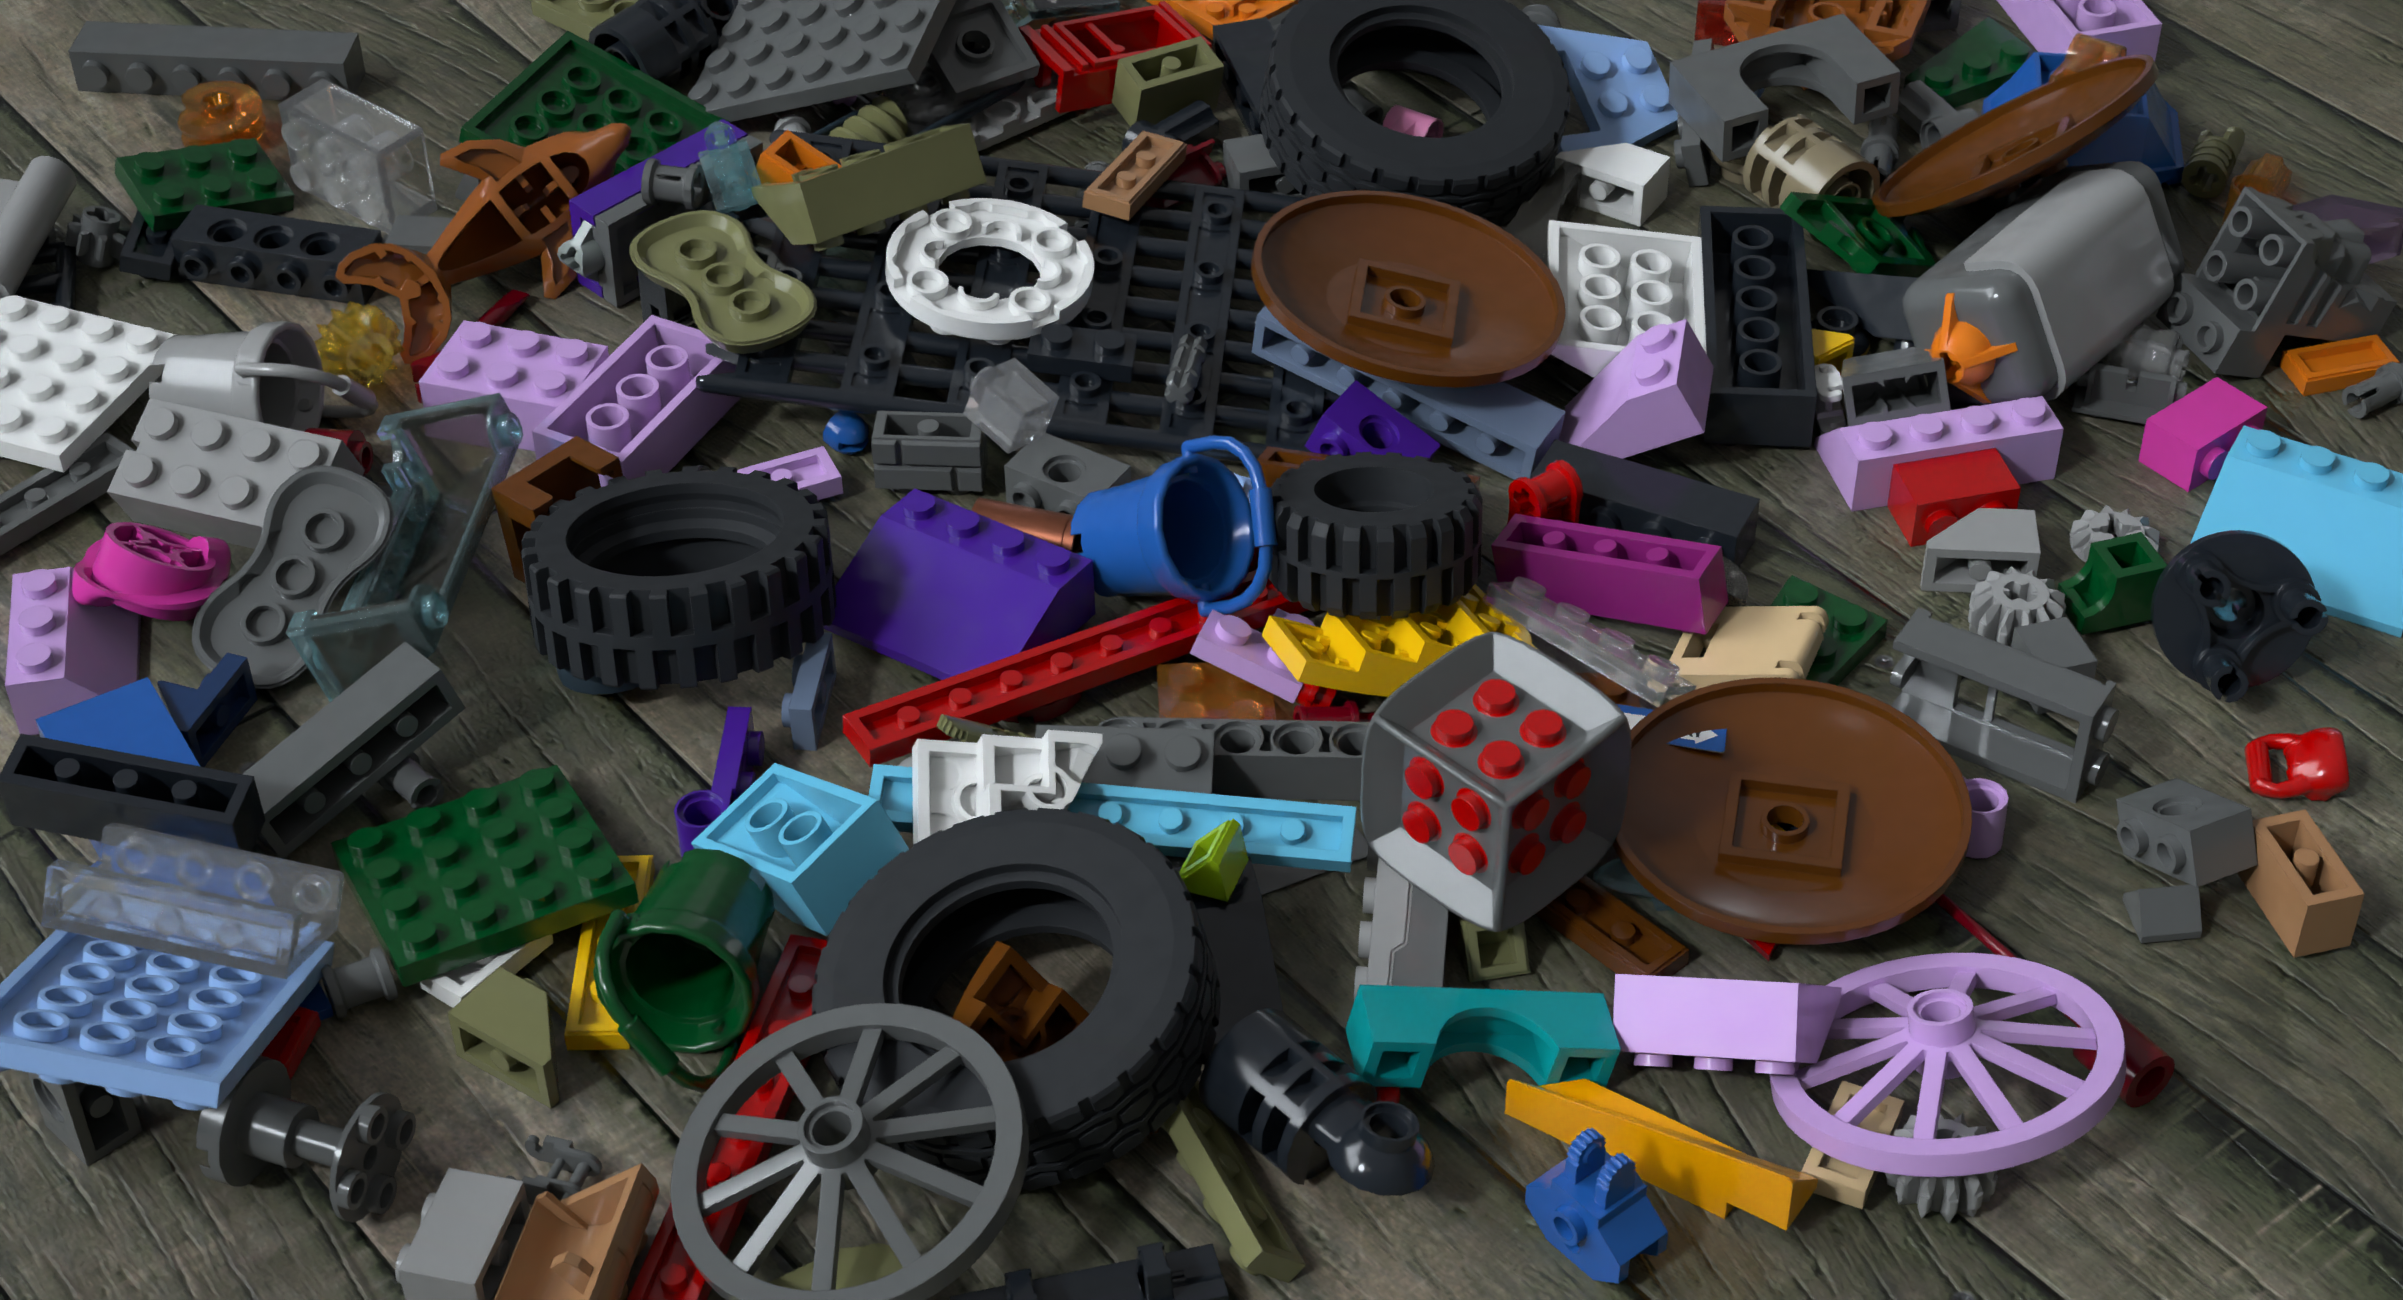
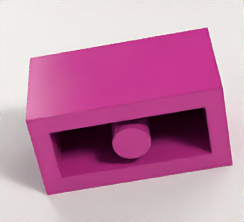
M2216 377L2146 420L2138 461L2185 491L2190 492L2207 480H2214L2219 476L2226 456L2243 425L2263 430L2268 407Z

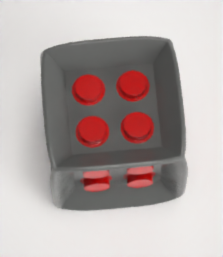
M1488 632L1475 636L1441 656L1396 689L1380 705L1370 720L1363 743L1360 810L1365 838L1377 856L1392 870L1462 919L1493 932H1501L1515 927L1542 910L1590 872L1604 858L1618 836L1625 815L1631 768L1632 741L1628 719L1615 702L1601 690L1529 644L1499 632Z

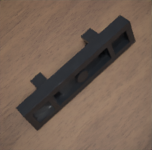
M1163 1242L1138 1246L1137 1259L1038 1279H1032L1030 1268L1004 1274L1003 1286L950 1296V1300H1229V1294L1220 1271L1213 1243L1165 1253ZM1142 1285H1145L1146 1298H1144L1142 1293Z

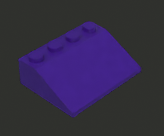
M914 488L879 517L835 586L837 602L835 618L830 626L823 627L827 631L943 680L1072 635L1096 614L1093 560Z

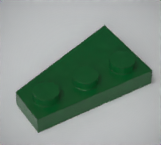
M1988 16L1907 75L1904 88L1908 83L1921 80L1951 107L1956 108L1991 95L2011 79L2036 51Z

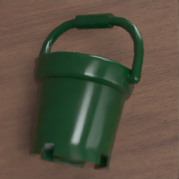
M696 848L684 852L680 862L669 866V860L661 867L655 882L634 913L626 914L621 909H616L611 913L598 940L593 974L597 996L613 1021L619 1025L618 1032L659 1076L667 1075L681 1087L702 1093L706 1092L715 1080L734 1062L743 1042L740 1035L746 1031L756 1006L759 994L757 966L775 908L773 893L768 884L765 883L761 892L758 885L749 878L753 867L746 861L721 850ZM725 1047L718 1066L711 1074L705 1076L689 1073L678 1064L679 1058L674 1053L700 1054Z

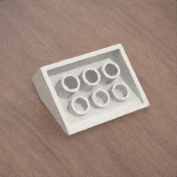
M1549 220L1547 267L1556 278L1565 302V321L1562 333L1551 355L1595 378L1637 335L1646 332L1653 326L1659 324L1669 325L1687 319L1706 352L1701 237Z

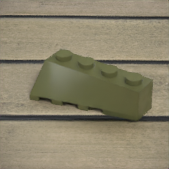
M967 123L942 126L883 145L885 151L881 153L880 149L841 158L842 167L838 168V164L816 169L810 168L791 174L793 182H766L750 188L754 199L792 245L813 244L815 251H821L843 244V234L856 230L857 235L860 236L885 229L887 227L885 219L898 215L900 220H906L921 210L928 213L927 204L940 199L941 205H947L949 201L967 199L971 197L969 188L986 183L987 181L971 125Z

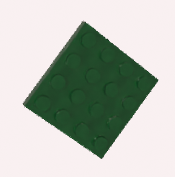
M567 31L461 127L459 142L500 139L526 147L563 132H589L611 123H626L632 132L629 145L617 159L615 176L724 118L706 112L705 106L574 33Z
M558 765L527 771L519 778L490 788L474 789L464 797L432 808L416 809L406 817L377 827L361 828L354 831L348 837L331 842L338 867L404 987L604 916L616 909H623L639 903L635 882Z

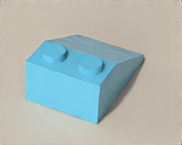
M774 763L691 842L695 849L721 850L746 861L753 867L749 878L758 885L761 892L765 883L768 884L773 893L774 908L792 922L826 936L830 934L840 914L846 911L849 901L869 879L872 880L878 874V870L902 851L905 853L909 850L878 799Z

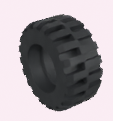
M1356 452L1355 455L1351 456L1336 454L1326 456L1325 460L1321 461L1313 459L1303 462L1298 469H1288L1280 478L1276 479L1271 487L1278 545L1273 546V564L1269 579L1277 591L1282 593L1284 598L1292 603L1299 601L1305 609L1314 612L1324 610L1328 611L1331 616L1343 618L1346 615L1360 616V619H1376L1377 616H1391L1392 619L1405 618L1410 613L1420 612L1421 614H1427L1436 611L1440 605L1448 607L1458 602L1461 596H1466L1478 581V577L1481 574L1483 499L1470 477L1463 471L1456 472L1455 468L1444 462L1437 464L1427 457L1416 455L1412 458L1405 457L1402 453L1387 452L1386 455L1371 454V452Z

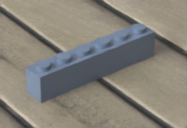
M1266 306L1257 314L1251 353L1340 396L1357 380L1439 444L1514 480L1520 477H1528L1530 479V476L1554 440H1559L1566 411L1505 382L1476 387L1452 388L1414 385L1378 377L1351 368L1313 349L1288 331L1271 314Z

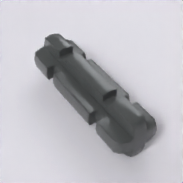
M1186 334L1179 341V349L1175 353L1170 368L1171 373L1168 374L1166 380L1167 387L1164 393L1165 398L1170 403L1178 400L1182 405H1185L1193 399L1194 389L1197 387L1203 368L1202 365L1207 356L1205 352L1208 343L1202 336L1195 339L1190 334Z

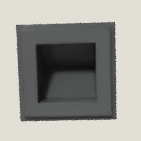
M2179 885L2138 889L2123 894V903L2140 943L2201 938L2202 923L2199 887Z

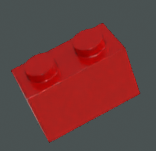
M1991 448L1893 464L1887 507L1910 547L1926 545L1929 539L1978 508L2017 509L2021 487L1997 449Z

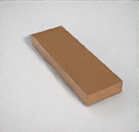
M1142 131L1084 191L1082 207L1129 221L1186 160L1187 144Z

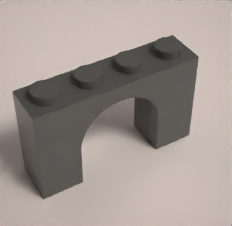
M1839 14L1671 61L1669 103L1723 163L1747 156L1755 140L1768 127L1769 109L1753 92L1777 85H1795L1810 88L1828 97L1855 125L1898 112L1901 71L1844 14Z

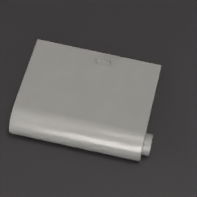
M39 156L32 159L20 181L0 178V299L15 295L77 185V178L73 170L57 158Z

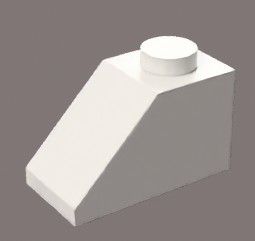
M1629 143L1560 152L1555 157L1553 198L1640 227L1667 198L1670 157Z

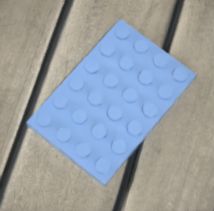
M91 895L0 984V1071L14 1069L39 1074L40 1079L52 1084L65 1085L81 1082L102 1086L110 1094L119 1097L148 1095L172 1100L175 1106L186 1110L217 1109L322 978L321 969L324 965L329 964L332 966L335 942Z

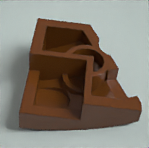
M996 941L971 979L952 1018L980 1035L991 1045L1003 1062L1035 1054L1057 1043L1076 1029L1088 1017L1089 1013L1063 988L1046 981L1011 946Z

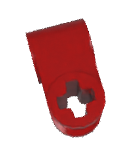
M1556 460L1546 467L1545 472L1531 479L1520 477L1510 483L1508 490L1510 500L1508 522L1515 514L1571 523L1579 522L1583 486L1576 470L1568 462Z

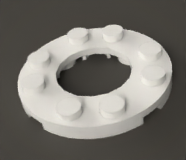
M970 198L949 201V208L938 210L931 215L921 210L900 224L888 242L885 275L888 288L899 305L916 319L929 325L934 332L941 335H958L985 340L994 345H1003L1014 339H1023L1041 334L1042 328L1047 324H1066L1072 321L1082 311L1091 296L1094 278V259L1085 240L1078 241L1067 232L1068 223L1050 212L1010 200ZM979 245L999 246L1019 252L1031 260L1040 272V278H1038L1034 287L1018 288L1010 294L1009 298L999 299V293H994L991 297L983 299L965 294L963 291L964 287L958 286V291L951 287L947 275L939 270V266L948 255L962 248Z

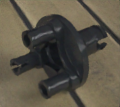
M2229 530L2210 534L2182 549L2172 558L2161 573L2155 586L2151 603V621L2154 635L2167 659L2182 674L2211 691L2216 699L2221 700L2223 696L2225 702L2228 703L2238 701L2245 695L2248 688L2274 679L2293 665L2306 649L2311 637L2320 633L2326 627L2328 616L2323 613L2327 609L2321 603V598L2315 589L2312 578L2300 559L2281 542L2261 533L2244 530ZM2223 598L2227 605L2223 608L2216 607L2221 605L2219 600Z

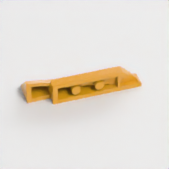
M1512 1078L1507 1082L1505 1114L1569 1145L1572 1144L1571 1142L1582 1131L1587 1130V1128H1594L1606 1138V1144L1604 1145L1606 1152L1611 1156H1615L1617 1153H1624L1636 1163L1634 1165L1636 1167L1635 1171L1642 1180L1723 1219L1728 1216L1735 1206L1787 1231L1817 1188L1818 1179L1811 1175L1740 1152L1586 1078L1535 1086Z

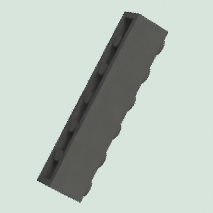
M86 21L68 51L78 91L351 104L366 73L359 34L346 32Z

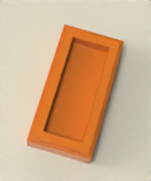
M2375 334L2282 351L2279 366L2302 396H2309L2345 389L2348 386L2355 385L2374 376L2378 368L2389 362H2400L2381 338Z

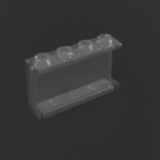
M111 822L102 830L100 856L93 865L87 866L57 859L47 867L41 926L287 979L338 929L344 874L337 870Z

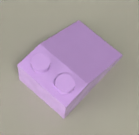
M1687 319L1669 325L1659 324L1637 335L1565 406L1566 413L1559 441L1623 459L1704 433L1714 366Z

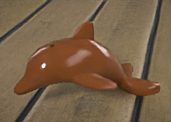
M611 123L595 131L563 132L526 147L500 139L467 140L441 153L440 166L480 179L481 182L466 199L432 249L427 254L395 244L371 243L349 253L338 264L335 277L343 284L373 286L400 299L405 325L400 355L404 364H411L413 361L434 354L447 338L452 321L451 286L455 283L490 274L541 255L544 297L556 299L575 279L577 272L562 263L557 255L558 248L564 242L573 238L569 200L614 177L617 159L629 145L632 131L626 123Z

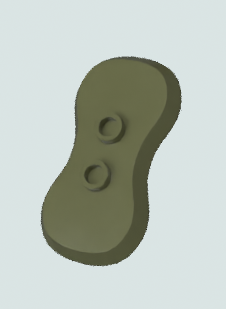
M709 210L678 214L644 229L633 238L630 244V256L635 266L654 283L686 298L690 304L697 327L713 344L723 350L747 354L764 351L783 344L800 334L816 312L817 300L812 290L800 280L767 265L755 252L747 228L740 221L727 214Z

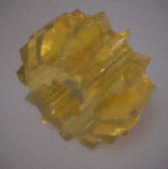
M349 301L344 313L340 310L331 309L332 320L328 325L316 324L322 337L314 341L321 357L323 371L336 376L346 375L367 388L371 381L375 384L384 385L383 373L387 369H398L395 361L392 359L393 356L405 350L397 339L401 332L397 324L386 317V314L377 306H371L370 304L363 307L359 303Z

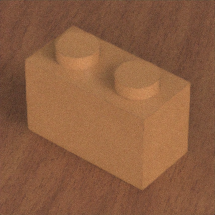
M2304 809L2253 820L2258 865L2237 872V874L2293 958L2350 946L2365 893L2307 810Z

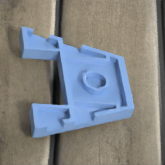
M1538 25L1549 37L1550 43L1554 44L1564 63L1563 68L1567 71L1569 85L1590 130L1587 133L1562 136L1557 155L1564 151L1620 143H1629L1642 147L1676 129L1678 126V112L1669 103V87L1647 41Z

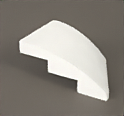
M1047 730L1042 738L982 734L977 743L917 739L912 747L913 844L940 830L944 831L952 828L954 824L982 815L984 817L995 815V812L1024 808L1028 810H1037V808L1068 809L1081 786V782L1094 756L1103 743V734Z

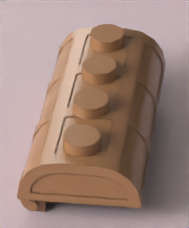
M641 1163L560 1201L548 1191L537 1195L494 1300H625L628 1293L626 1282L635 1258L641 1253L647 1243L648 1234L645 1231L660 1192L656 1178Z

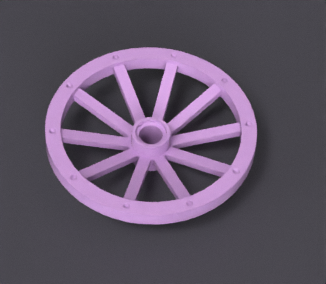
M1939 953L1883 962L1855 971L1825 985L1841 987V1001L1826 1039H1880L1799 1070L1800 1062H1795L1794 1075L1769 1074L1773 1101L1780 1116L1794 1133L1817 1150L1845 1163L1868 1170L1916 1177H1950L1988 1173L2031 1162L2071 1144L2089 1132L2111 1110L2121 1093L2126 1075L2124 1034L2116 1014L2098 993L2076 978L2043 964L2015 957L1983 953ZM1974 988L1992 989L2015 994L1974 1007L1970 998ZM1927 990L1917 994L1914 997H1911L1910 995L1906 994L1914 991ZM1873 1002H1877L1902 1016L1840 1019ZM2051 1006L2069 1016L2082 1028L2002 1020ZM2004 1043L2096 1050L2097 1056L2091 1072L2084 1081ZM1978 1056L2067 1099L2052 1110L2023 1123L1982 1065ZM1893 1057L1834 1116L1818 1106L1805 1092V1090ZM1914 1070L1923 1075L1913 1138L1886 1135L1857 1127ZM1962 1076L2000 1131L1977 1136L1936 1139L1945 1079Z

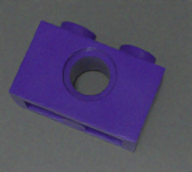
M1357 380L1324 412L1305 444V447L1311 452L1326 455L1341 454L1342 456L1355 455L1356 452L1386 455L1387 452L1402 453L1405 457L1414 458L1417 455L1430 458L1431 460L1441 444Z

